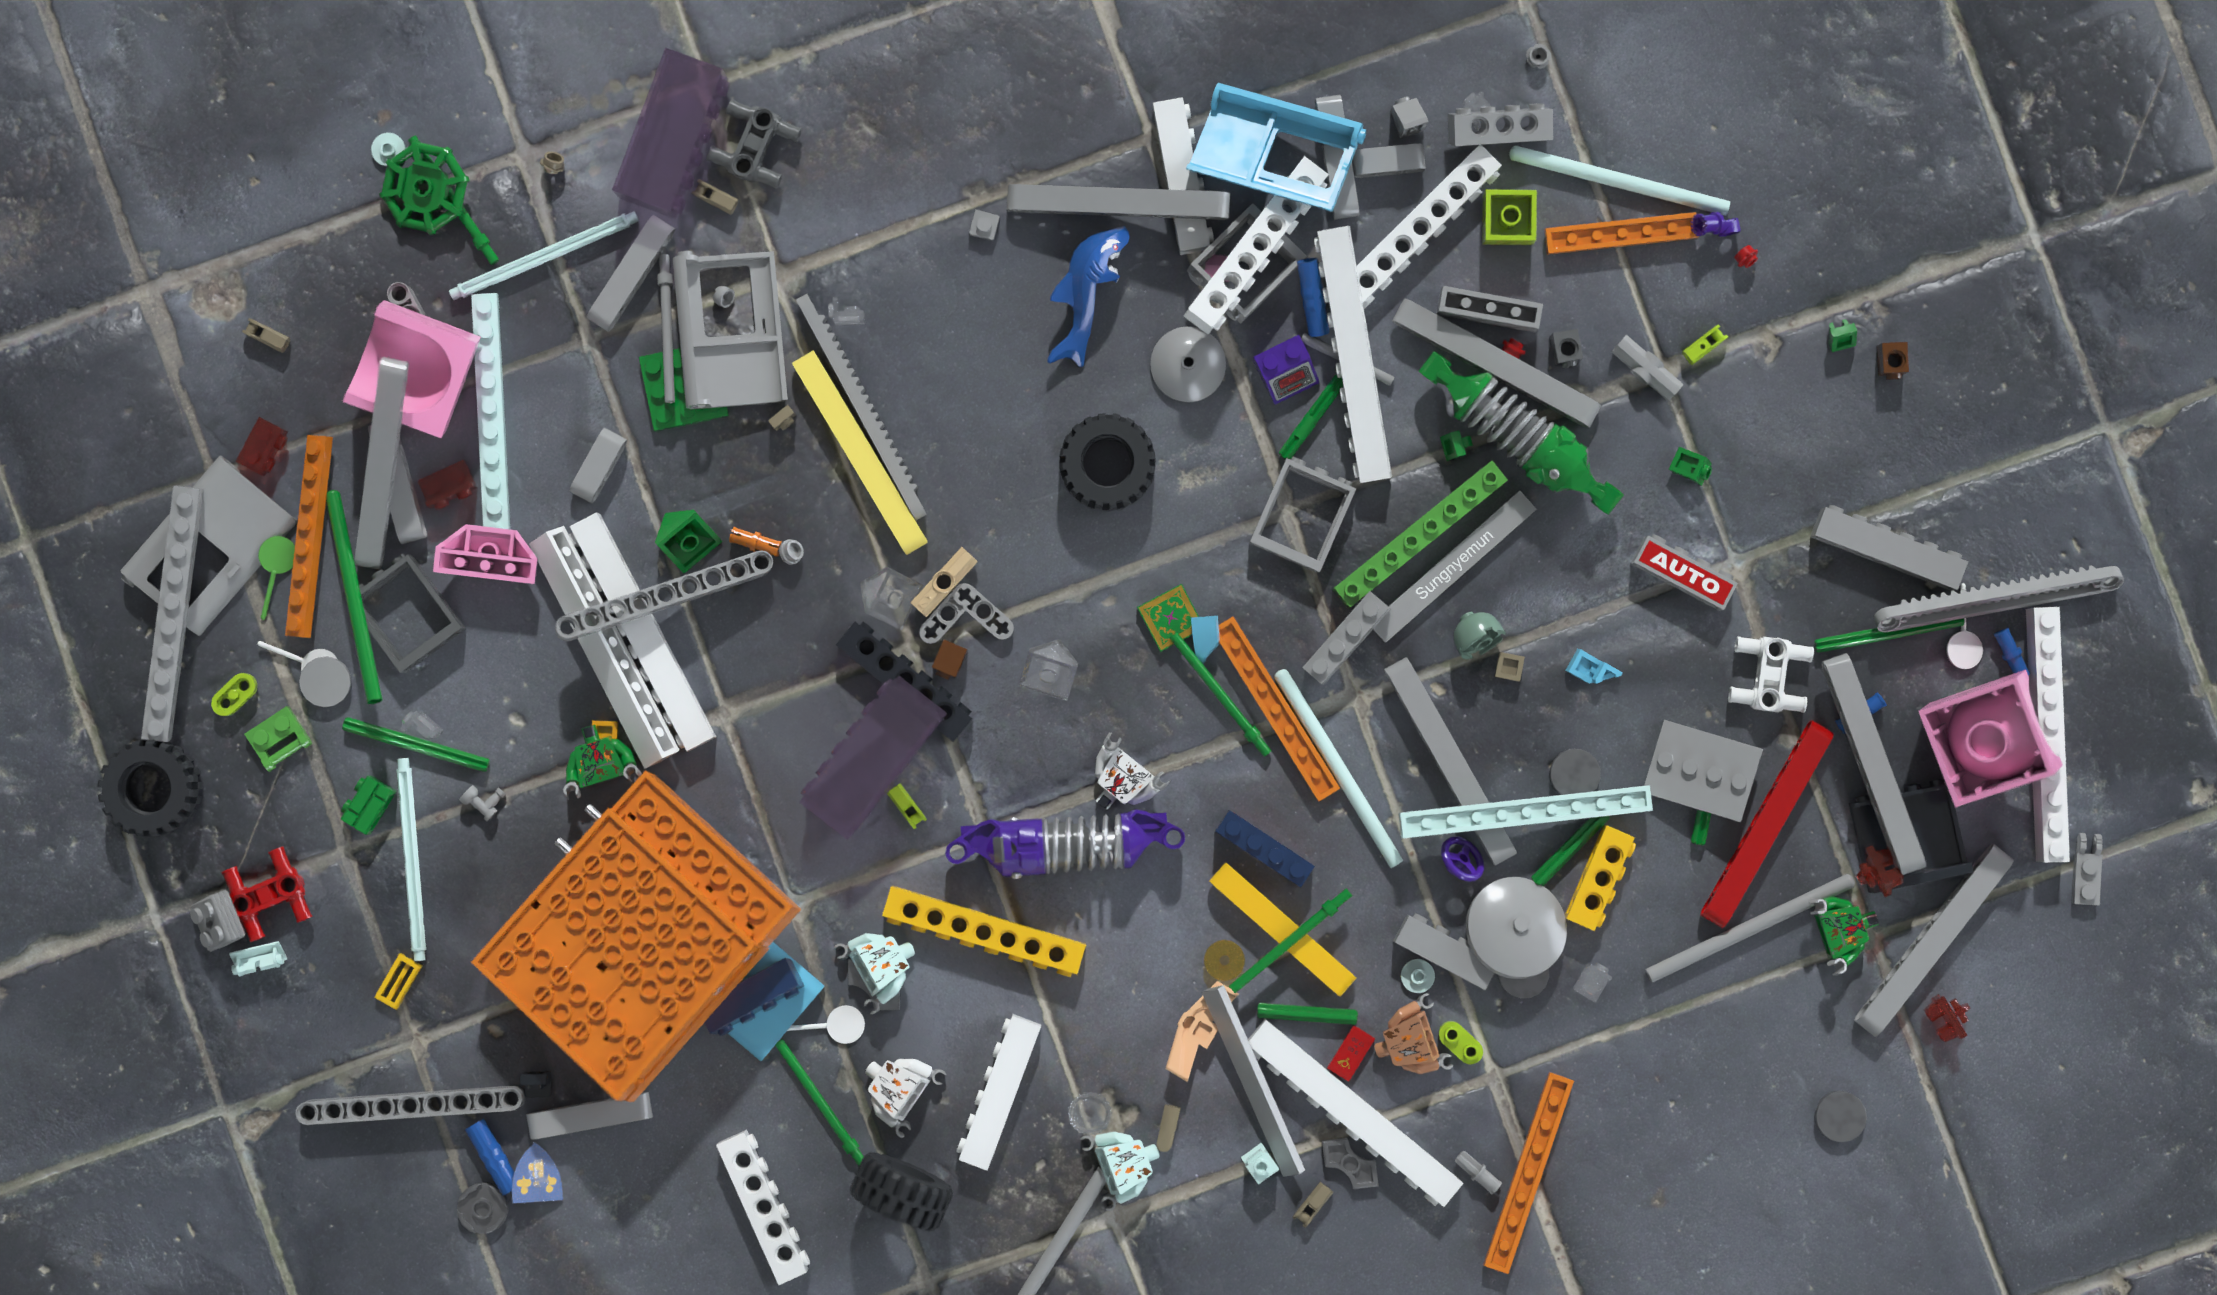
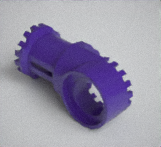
M1712 212L1710 215L1705 216L1702 213L1696 214L1692 218L1693 221H1691L1693 224L1691 225V228L1693 227L1692 232L1696 236H1704L1706 233L1711 232L1712 234H1718V237H1724L1741 232L1738 218L1724 220L1720 212Z

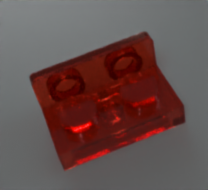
M259 417L236 462L257 474L265 476L266 473H270L276 463L274 457L278 450L281 451L286 445L288 431Z
M461 460L418 480V484L427 501L425 502L426 506L431 509L435 508V510L449 506V501L458 497L461 500L473 494L472 490L477 488L465 460Z

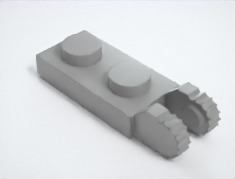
M2078 833L2076 853H2074L2072 904L2100 905L2103 840L2101 834H2094L2092 854H2085L2087 846L2086 834Z

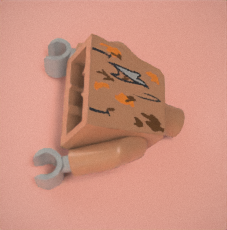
M1429 994L1420 995L1417 1002L1412 1001L1401 1007L1388 1021V1029L1383 1032L1385 1041L1375 1044V1052L1379 1058L1390 1055L1394 1066H1401L1404 1070L1417 1074L1435 1071L1439 1067L1446 1070L1453 1067V1064H1443V1060L1446 1057H1451V1055L1447 1053L1439 1055L1425 1011L1420 1012V1009H1428L1434 1005L1433 1002L1425 1006L1422 1002V999Z

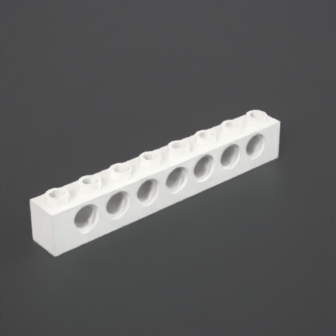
M1479 145L1357 265L1359 284L1360 278L1363 276H1368L1373 281V286L1370 288H1364L1360 284L1364 309L1375 299L1373 294L1379 288L1383 291L1393 281L1390 277L1396 271L1402 273L1410 265L1411 262L1408 259L1414 253L1419 256L1429 246L1426 241L1432 235L1437 238L1447 228L1444 223L1449 218L1455 220L1464 211L1462 206L1468 200L1472 203L1482 193L1480 188L1486 182L1491 185L1500 176L1497 171L1502 165L1482 145ZM1471 170L1478 172L1480 180L1477 182L1470 181L1467 177V172ZM1452 188L1459 189L1462 192V198L1459 200L1451 198L1449 190ZM1433 206L1442 207L1444 209V216L1435 217L1431 212V208ZM1417 223L1425 225L1427 229L1426 234H1416L1413 226ZM1398 241H1404L1408 244L1409 250L1401 253L1396 249L1395 244ZM1382 258L1389 260L1391 268L1386 271L1381 270L1377 264L1378 260Z
M1304 156L1288 178L1326 188L1327 184L1324 181L1329 174ZM1275 195L1189 307L1184 317L1206 334H1209L1213 328L1218 331L1226 320L1223 314L1227 309L1233 311L1241 300L1238 297L1242 289L1245 292L1249 290L1255 282L1252 276L1257 270L1261 273L1270 262L1267 256L1271 251L1275 254L1284 243L1281 239L1286 232L1289 235L1293 232L1299 223L1295 219L1300 213L1305 216L1311 206ZM1282 205H1289L1293 212L1288 213L1284 211ZM1268 224H1275L1278 228V231H1271L1268 228ZM1257 242L1262 244L1264 250H1256L1253 246V243ZM1238 262H1246L1250 269L1243 270ZM1224 281H1231L1235 285V289H1228L1224 285ZM1209 300L1218 301L1221 308H1213Z

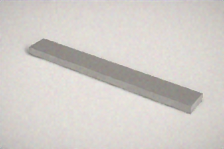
M1224 985L1204 990L1202 995L1282 1176L1302 1173L1305 1171L1303 1163Z

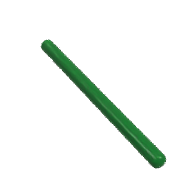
M330 490L327 492L326 502L367 704H377L382 702L383 699L342 498L339 491Z

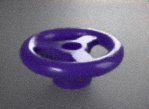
M1457 836L1450 837L1444 841L1441 847V856L1447 871L1463 881L1472 882L1478 880L1484 872V861L1475 845L1467 839ZM1452 844L1462 845L1461 851L1457 854L1450 853L1449 847ZM1469 851L1475 858L1476 870L1470 863Z

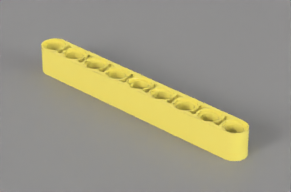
M814 350L792 362L905 554L908 555L927 544L928 541Z

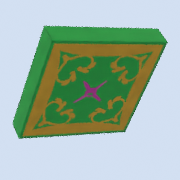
M1182 584L1137 607L1160 652L1174 645L1170 637L1176 632L1179 633L1183 640L1192 636L1191 618L1199 617Z

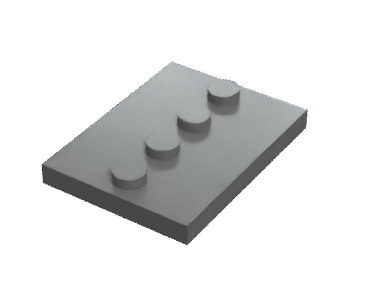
M1664 720L1644 786L1650 785L1652 796L1741 822L1763 749Z

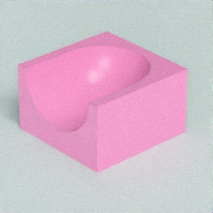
M384 300L377 306L367 345L343 402L373 413L378 371L382 357L409 362L401 424L442 438L448 428L481 337Z
M2026 670L1930 702L1918 711L1955 807L2052 776L2063 766L2060 757L2055 755L2049 747L2039 726L2030 698L2029 676Z

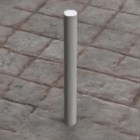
M1306 333L1303 334L1301 339L1304 344L1339 361V355L1333 352L1331 345L1310 337ZM1374 367L1375 378L1391 386L1395 377Z

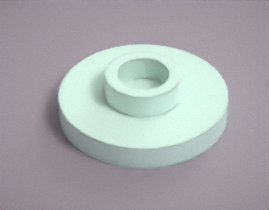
M383 133L373 141L371 152L373 158L380 165L387 167L385 163L387 159L393 158L406 149L403 140L396 134Z
M1422 959L1410 960L1403 966L1401 971L1403 985L1414 993L1427 991L1435 980L1433 967Z

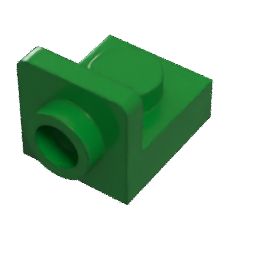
M1679 447L1669 470L1702 486L1704 480H1708L1711 475L1712 463L1705 456Z

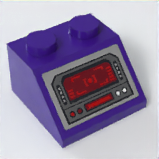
M1300 335L1253 357L1252 361L1274 405L1320 383Z

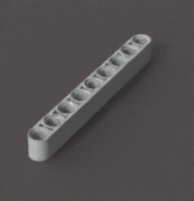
M1024 184L1008 185L1007 211L1211 220L1229 219L1230 193Z
M1404 299L1392 320L1394 324L1481 372H1488L1492 375V378L1585 428H1590L1601 408V405L1595 400L1411 300Z
M382 357L379 366L354 562L356 566L381 570L383 564L409 362Z
M757 551L562 616L556 623L555 633L562 641H572L763 577L771 570L773 558L766 551ZM763 558L767 562V568L762 570L756 568L754 560ZM733 566L741 567L744 573L743 576L739 578L732 576L730 568ZM709 574L717 575L720 581L719 584L715 586L708 584L706 576ZM685 582L693 583L696 589L695 592L692 594L685 593L682 589V584ZM661 590L669 591L672 597L671 600L668 602L661 601L658 598V592ZM637 598H643L647 602V608L638 610L634 607L633 601ZM613 606H618L622 609L623 615L620 618H613L609 614V609ZM589 614L597 616L599 623L595 626H588L584 618ZM565 622L571 623L574 626V632L568 635L563 634L560 630L561 624Z
M1847 653L1822 661L1823 673L1896 870L1902 876L1925 868L1926 863L1852 661Z
M1407 657L1385 668L1384 671L1458 804L1460 806L1489 803ZM1503 827L1474 830L1494 866L1517 854Z
M1991 844L1985 849L1972 866L1973 872L1967 873L1858 1012L1854 1019L1856 1023L1874 1037L1878 1036L1885 1029L2014 862L2013 858L1995 844Z
M513 1085L312 1099L301 1103L297 1107L295 1115L300 1123L314 1125L502 1112L518 1109L525 1103L526 1097L523 1088ZM510 1091L518 1095L519 1099L516 1105L509 1103L507 1100V1094ZM484 1093L492 1096L493 1104L491 1106L483 1104L482 1096ZM458 1095L466 1097L468 1101L466 1108L458 1106L456 1102ZM433 1097H438L442 1101L440 1110L432 1107L431 1100ZM407 1099H413L416 1102L417 1108L415 1112L407 1109ZM383 1100L391 1104L390 1113H385L381 1110V1102ZM357 1102L365 1105L366 1112L364 1115L356 1112L355 1106ZM332 1104L339 1106V1117L331 1114L330 1107ZM306 1106H311L315 1110L313 1119L305 1115Z

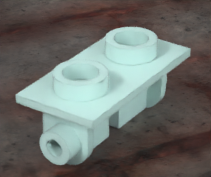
M279 941L229 953L234 963L231 967L232 973L239 977L256 972V967L258 966L261 971L274 967L278 968L280 964H284V960H287V956Z

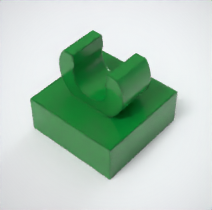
M1844 319L1842 320L1841 327L1835 328L1833 322L1829 324V347L1831 352L1856 346L1857 328L1854 323L1849 324Z
M1459 430L1440 437L1446 461L1466 455L1465 448L1473 446L1471 436L1461 438Z

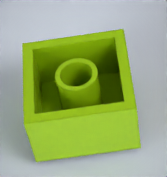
M1486 189L1483 193L1482 245H1533L1536 242L1537 190Z

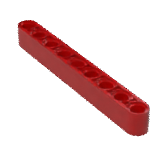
M1813 720L1806 725L1704 904L1700 916L1721 928L1727 925L1828 748L1834 732Z

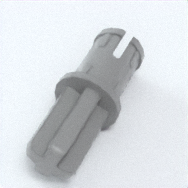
M1462 1151L1456 1157L1455 1162L1472 1176L1471 1180H1476L1491 1195L1501 1186L1502 1182L1485 1169L1486 1165L1479 1164L1466 1151Z

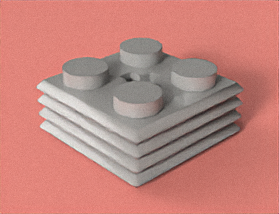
M227 890L212 894L191 906V919L198 925L201 932V944L208 951L212 952L225 947L245 936L244 929Z

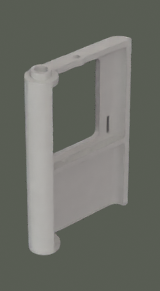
M692 251L678 252L677 256L673 257L686 408L705 409L787 401L774 251L702 257L693 255ZM748 267L751 278L755 332L746 335L706 336L700 271L713 268Z
M221 455L193 486L194 488L204 489L198 532L229 557L228 563L188 608L186 627L198 636L205 631L261 566L258 553L262 543L270 537H285L298 523L295 517L291 516L239 473L240 471ZM170 514L120 570L123 574L121 579L131 587L136 585L157 603H159L160 591L149 583L148 577L164 559Z

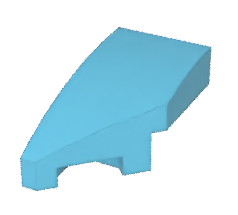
M1218 616L1191 618L1195 655L1202 664L1220 644Z
M1581 649L1576 650L1565 670L1589 684L1600 683L1609 678L1619 677L1623 673Z

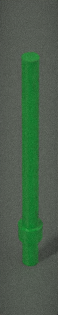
M413 136L408 139V142L412 145L413 141L419 139L417 136ZM423 154L424 162L434 164L428 154ZM451 187L447 201L453 203L455 193ZM462 206L463 214L459 218L472 236L473 244L477 250L482 251L490 265L496 264L499 258L490 247L489 239L485 233L480 232L464 206Z
M1176 632L1172 635L1170 640L1244 731L1243 736L1249 743L1252 742L1263 757L1268 755L1272 750L1260 737L1261 733L1255 725L1252 727L1179 633Z
M1347 888L1344 889L1331 901L1328 899L1322 904V909L1231 983L1229 987L1232 991L1237 993L1324 919L1336 914L1339 911L1338 908L1353 896Z
M781 1039L775 1044L776 1048L843 1143L842 1148L846 1154L850 1153L856 1164L860 1166L864 1157L858 1148L860 1145L855 1138H851L785 1041Z

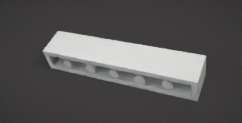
M1183 97L1154 102L1153 112L1168 190L1205 191L1203 178H1198L1196 172L1186 170L1187 164L1190 163L1193 156L1192 144L1196 143L1193 128L1189 129L1187 119H1191L1189 104H1184ZM1173 218L1180 255L1204 251L1211 242H1214L1212 227L1207 228L1205 219Z
M1014 1014L1011 1020L1006 1018L1001 1033L1005 1034L1002 1043L997 1042L992 1055L996 1058L993 1067L988 1066L983 1079L988 1082L985 1091L979 1090L974 1103L979 1106L976 1115L970 1114L965 1127L970 1130L967 1139L961 1138L956 1151L961 1153L960 1161L988 1170L1041 1024Z

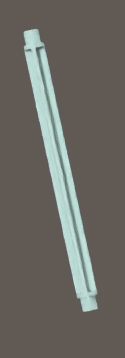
M635 211L626 215L624 213L601 225L592 227L497 269L460 283L458 287L449 290L453 300L461 297L465 298L488 286L539 266L544 262L629 228L631 224L639 221Z
M409 758L397 759L398 769H396L400 796L411 951H413L414 961L425 960V950L427 949L423 925L412 768L409 767Z

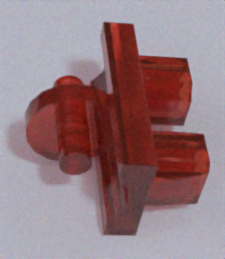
M1873 846L1867 847L1868 857L1866 863H1862L1859 866L1861 871H1859L1856 878L1860 884H1868L1870 888L1875 887L1877 882L1884 898L1891 896L1892 888L1903 883V875L1898 867L1888 871L1885 870L1884 867L1893 864V857L1889 848L1875 851Z
M1937 994L1932 997L1933 1002L1923 1010L1932 1022L1941 1016L1944 1018L1946 1024L1936 1029L1940 1039L1943 1042H1947L1955 1038L1963 1039L1968 1036L1957 1018L1959 1017L1962 1024L1969 1021L1965 1014L1970 1009L1968 1003L1960 1005L1958 1000L1954 998L1950 1001L1953 1007L1952 1010L1944 996Z

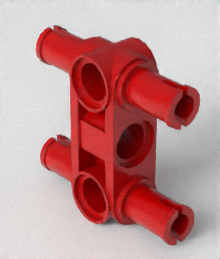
M284 846L268 852L277 871L275 877L254 886L244 887L237 866L221 872L230 891L229 895L240 922L243 923L250 939V943L266 937L257 918L258 912L284 901L290 903L297 923L313 917L304 899L306 895L304 879L298 874L297 869L291 867ZM288 878H292L295 881V888L292 892L287 890L285 886ZM242 897L248 901L246 911H242L239 908V900Z

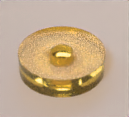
M1218 940L1207 948L1204 964L1212 977L1228 981L1236 978L1242 972L1245 956L1240 946L1235 942ZM1223 955L1229 957V963L1226 965L1220 963V957Z

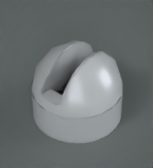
M726 286L715 288L716 292L712 295L713 301L723 308L729 307L735 298L734 290Z

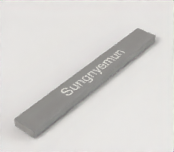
M1521 491L1517 492L1388 607L1391 610L1373 629L1384 643L1391 639L1537 509Z

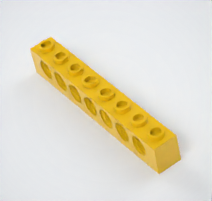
M891 886L882 916L888 917L886 921L888 923L901 926L902 922L912 925V930L925 933L926 929L936 932L935 937L944 940H950V937L958 938L961 945L974 948L975 944L984 946L985 952L998 955L999 951L1009 954L1008 959L1017 962H1023V959L1031 960L1034 967L1047 970L1048 966L1057 968L1056 973L1071 977L1072 973L1078 974L1086 947L1085 943L896 886ZM913 903L917 906L918 913L915 917L905 915L904 907L906 904ZM935 910L941 913L942 921L940 924L934 925L929 922L928 915L931 911ZM962 918L966 921L967 927L963 932L954 930L952 926L954 919ZM986 925L990 928L991 935L988 939L978 937L977 928L979 926ZM1007 932L1012 933L1015 937V943L1010 947L1004 946L1001 942V936ZM1027 941H1037L1040 946L1039 951L1035 954L1028 953L1025 949ZM1054 947L1061 948L1064 952L1063 959L1060 961L1052 960L1049 956L1050 950Z

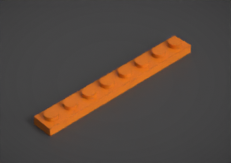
M307 435L285 636L311 638L333 437Z
M1231 617L1219 625L1220 645L1318 802L1339 790V785L1235 618Z
M1548 1072L1483 1263L1486 1267L1509 1274L1574 1083L1572 1079Z

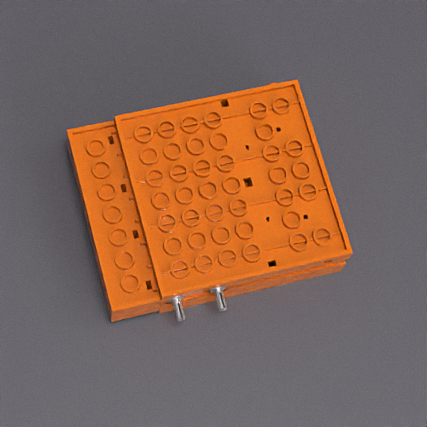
M644 771L611 809L608 808L603 814L591 804L585 808V812L596 822L573 848L562 838L557 839L555 845L566 856L471 961L476 968L616 1101L625 1100L626 1102H634L730 992L770 949L769 945L801 911L797 904L657 775L648 771Z

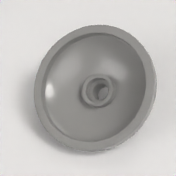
M1180 327L1166 333L1157 342L1151 355L1150 367L1155 384L1166 396L1180 402H1196L1207 398L1220 386L1225 375L1226 358L1222 346L1210 333L1206 334L1197 327ZM1186 358H1191L1193 360V365L1191 367H1187L1184 365V360Z

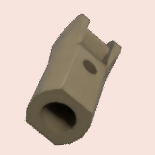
M698 179L697 182L699 184L691 194L732 215L739 199ZM707 189L713 191L710 198L704 196Z
M248 319L250 322L246 330H242L244 334L281 353L286 351L290 343V337L256 320ZM260 326L264 329L260 337H257L255 333Z
M1165 1104L1157 1139V1148L1162 1152L1169 1151L1173 1145L1181 1107Z
M1319 1182L1292 1218L1300 1220L1303 1223L1302 1226L1306 1228L1334 1192L1325 1184ZM1307 1205L1314 1209L1310 1215L1303 1211Z

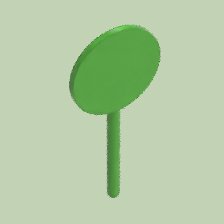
M282 536L268 538L259 548V561L265 570L271 572L261 614L262 620L266 619L276 574L285 573L293 567L295 545L289 539Z

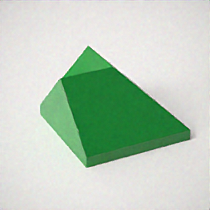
M695 510L665 513L655 540L656 545L683 574L723 542Z

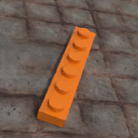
M1696 212L1545 228L1547 255L1697 239L1699 236H1696L1692 232L1693 227L1691 228V225H1693L1691 221H1693L1692 218L1696 215Z

